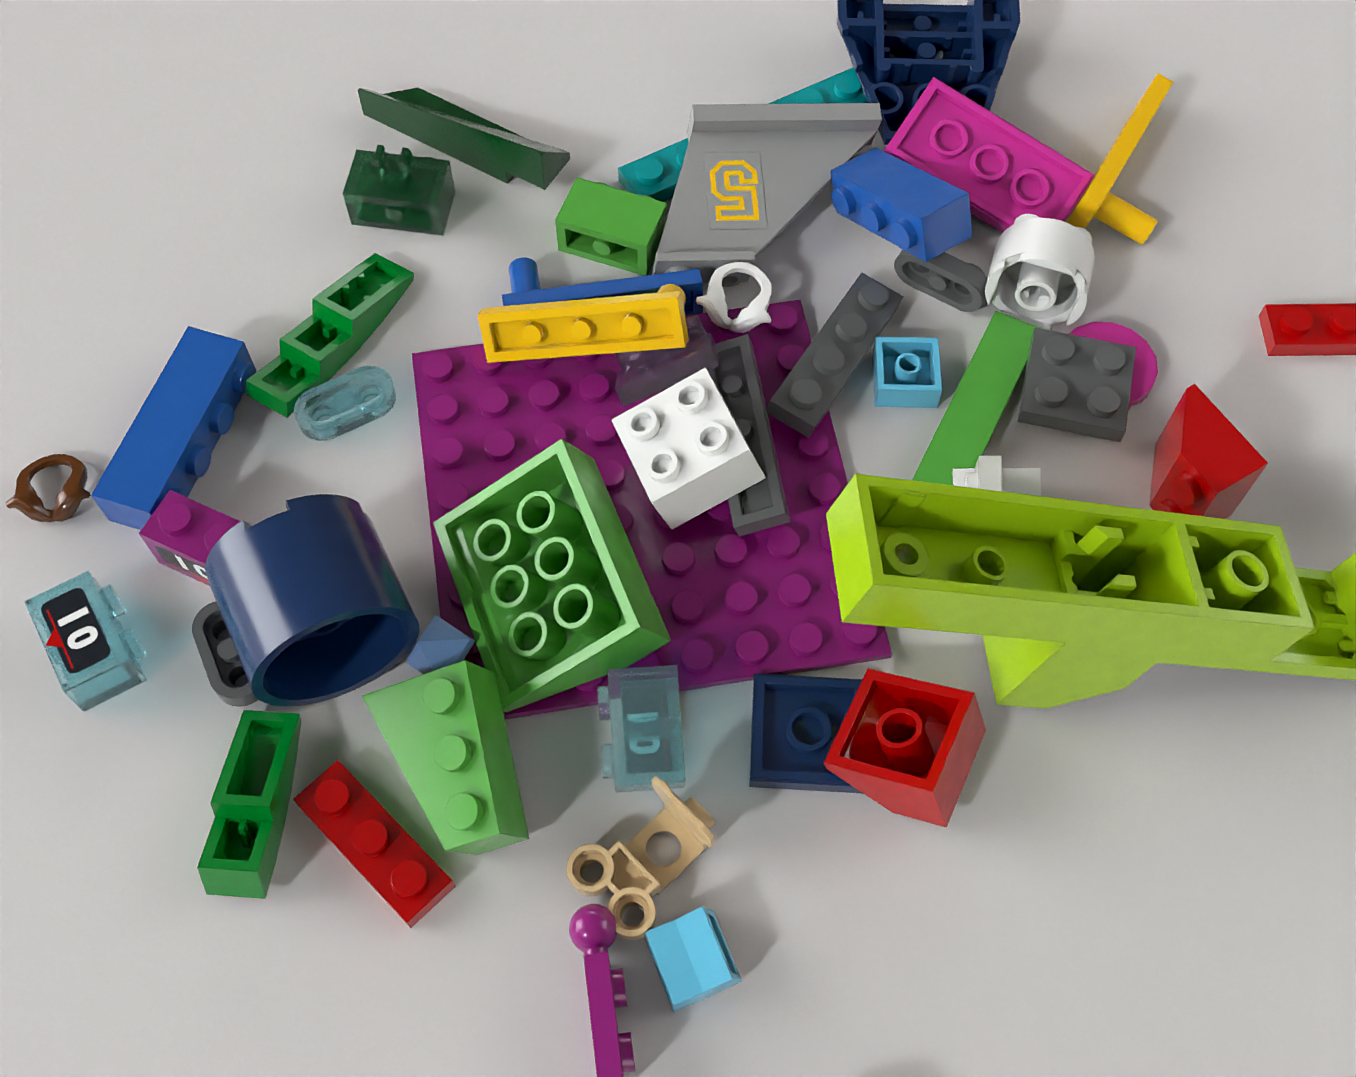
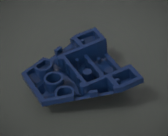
M837 0V26L868 103H880L882 121L878 130L884 145L889 144L933 77L990 111L1020 24L1019 0H968L967 5L885 4L883 0Z

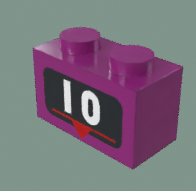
M169 490L141 529L139 535L160 564L210 586L205 573L207 557L217 541L241 521Z

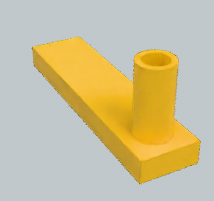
M1157 73L1137 103L1066 223L1085 229L1092 217L1140 245L1144 244L1158 220L1109 191L1168 93L1173 81Z
M675 284L663 285L657 293L483 308L477 314L487 363L685 348L689 341L684 311L686 296L684 291Z

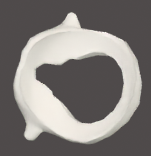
M733 262L725 264L714 271L709 280L706 295L697 297L696 302L705 308L711 321L717 326L734 332L745 333L761 323L771 322L767 309L772 297V284L758 267L748 262ZM731 273H746L758 281L761 292L750 302L748 307L741 310L737 318L732 320L727 316L728 309L725 303L722 280Z

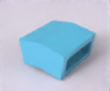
M702 906L671 922L645 932V941L673 1012L709 998L742 982L713 910Z

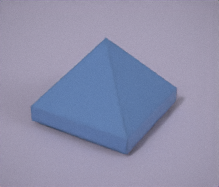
M434 615L406 660V663L420 673L426 674L463 661L475 640L442 618Z

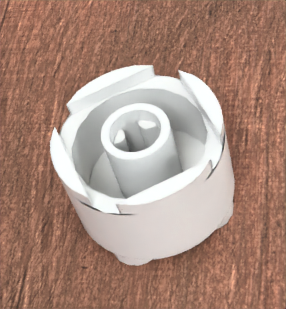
M1023 214L1017 217L1014 224L1001 234L995 246L985 287V298L988 305L991 301L998 309V312L1045 330H1051L1052 325L1067 321L1066 326L1077 321L1086 307L1095 260L1091 244V234L1082 227H1074L1056 219L1040 218L1034 214Z

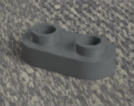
M902 249L894 261V269L904 283L960 311H976L986 299L985 287L987 277L983 270L946 252L925 262Z
M217 602L209 603L195 616L192 624V634L210 685L226 704L236 707L251 705L259 699L253 694L249 682L241 687L235 686L236 680L240 676L245 675L231 637L218 640L220 633L226 630L227 627Z

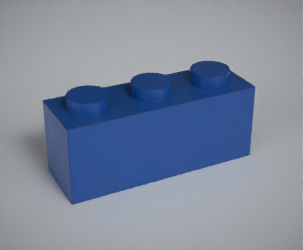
M874 148L830 171L833 186L831 199L838 214L925 262L972 237L968 192L880 149Z

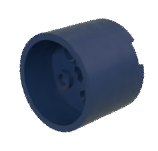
M316 494L286 500L287 511L271 516L253 526H250L244 520L233 526L217 541L207 557L205 573L251 690L257 699L266 704L285 707L309 705L333 699L356 690L394 667L407 655L418 638L419 622L371 519L363 512L358 501L346 496Z

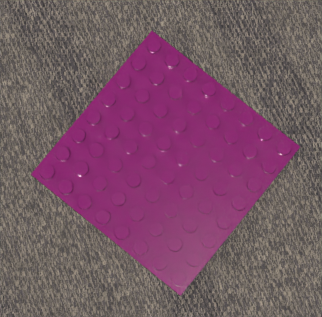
M801 299L769 304L767 313L771 317V322L761 323L745 333L734 332L717 326L711 321L707 313L685 315L689 338L685 348L487 363L483 344L412 353L440 618L475 640L433 522L560 439H563L594 458L671 639L667 644L624 669L512 711H503L505 720L622 701L623 694L629 690L661 688L666 694L751 681L754 678V673L788 675L891 658L892 652L885 626L845 623L841 620L826 513L847 486L848 481L829 410L810 438L768 414L791 522L739 536L733 527L728 499L671 529L651 503L612 422V419L703 369L699 349L748 334L753 344L767 409L771 398L812 342ZM746 307L728 309L727 316L733 320ZM475 641L464 660L485 668Z

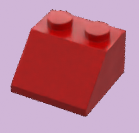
M1196 384L1186 388L1155 444L1149 506L1157 511L1226 519L1236 510L1268 462Z
M867 668L824 761V765L827 770L892 813L947 828L986 732L976 695L970 691Z

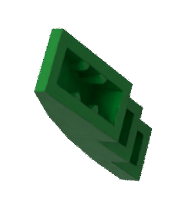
M377 253L365 259L312 299V315L279 339L280 355L246 380L247 396L288 418L317 393L356 354L385 320L414 281V273Z

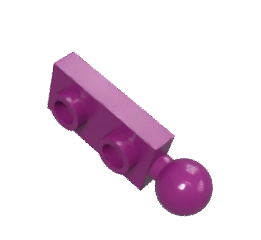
M588 904L579 908L573 914L569 924V935L573 944L584 952L583 959L597 1077H624L623 1073L635 1072L636 1070L631 1032L618 1033L616 1008L628 1007L623 968L611 970L608 948L616 939L617 921L607 907L600 904Z

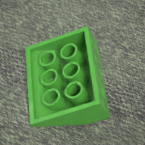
M560 439L433 522L485 669L495 672L504 712L512 711L624 669L671 641L594 458L563 439Z

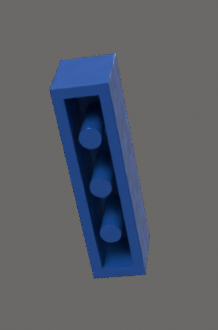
M190 326L187 327L91 494L109 521L141 530L169 490L188 498L198 477L204 476L211 463V453L221 435L226 434L231 428L234 411L243 394L247 393L246 380L256 373V368L244 341Z

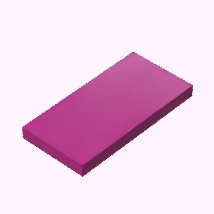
M935 77L928 84L884 150V152L968 192L970 213L1002 233L1014 224L1017 217L1023 214H1034L1040 218H1051L1065 222L1095 176Z

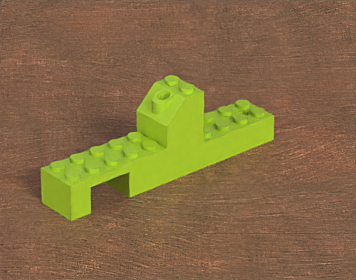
M855 473L826 513L842 622L982 635L996 705L1047 709L1126 688L1156 663L1356 680V552L1332 571L1294 567L1282 528L1278 525Z

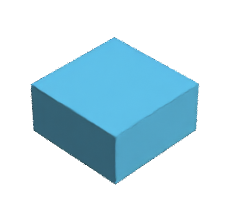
M875 337L872 352L874 407L937 408L942 393L939 339L924 337Z

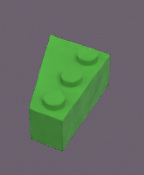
M464 660L362 695L445 851L480 855L530 839L495 672Z

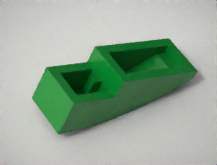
M243 710L210 802L215 818L197 866L206 895L266 899L277 860L292 790L301 728L300 714Z

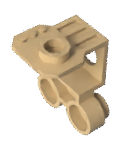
M656 776L651 782L654 791L662 799L664 808L625 846L618 841L608 851L597 844L582 845L571 853L566 865L569 881L575 890L582 895L599 896L610 890L613 896L608 903L607 909L616 918L617 935L626 940L642 939L645 937L646 931L654 928L657 921V910L652 897L655 894L659 896L708 847L712 848L716 845L715 836L709 830L715 824L711 815L692 797L683 802L664 780H660ZM662 832L674 835L681 845L678 859L668 866H658L652 863L646 853L649 840L654 835ZM597 863L603 866L604 872L600 880L594 883L583 880L582 873L587 865ZM630 906H639L644 910V919L637 926H627L622 921L624 911Z

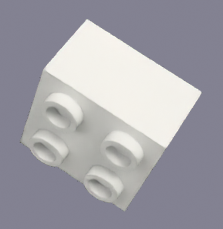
M706 367L612 419L614 427L651 503L671 529L678 527L766 478Z

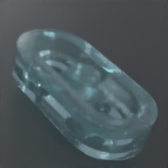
M363 366L307 390L297 399L294 406V415L301 432L312 440L327 441L386 415L396 402L391 376L382 368ZM368 396H377L369 401H364V399ZM331 416L327 420L318 421L321 417Z

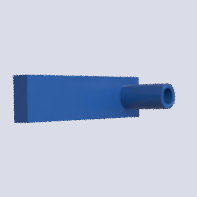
M521 257L515 259L509 265L512 293L502 294L503 306L657 293L663 285L675 284L684 291L686 296L684 305L685 315L703 313V306L696 302L697 297L703 296V281L700 269L541 289L536 262L530 258Z

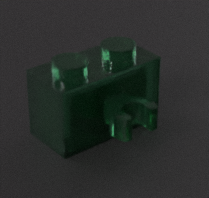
M377 145L375 152L356 149L342 194L351 225L444 236L455 196V186L450 160L413 156L411 151L402 147L401 154H391L385 152L384 145Z

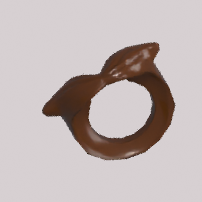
M52 454L42 457L29 464L20 472L16 480L15 495L6 501V507L9 509L16 508L30 519L38 522H63L70 519L77 512L81 501L91 496L90 492L85 490L88 479L87 468L80 460L66 454ZM48 466H69L72 468V473L64 484L62 491L57 495L53 510L45 509L41 498L38 497L37 492L31 486L30 482L33 476Z

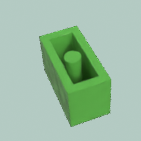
M577 177L555 219L558 250L646 276L649 274L655 261L656 252L661 241L667 220V203L655 200L647 195H637L610 187L605 183L592 182Z

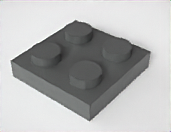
M1034 328L1030 340L1017 422L1121 442L1127 426L1136 347Z

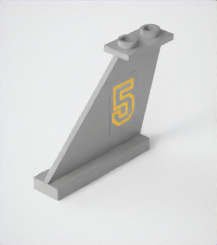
M880 103L692 104L687 130L688 147L658 251L656 252L652 275L700 269L703 283H709L714 271L725 264L748 262L753 265L756 257L832 180L830 171L852 160L865 146L872 145L882 121ZM741 272L731 273L723 278L722 287H730L741 282H748L750 275Z

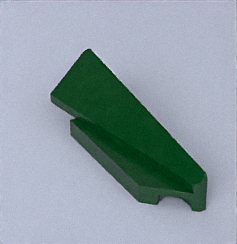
M417 87L385 94L364 88L358 89L363 115L507 184L516 176L546 190L570 160V153L563 149L522 137Z

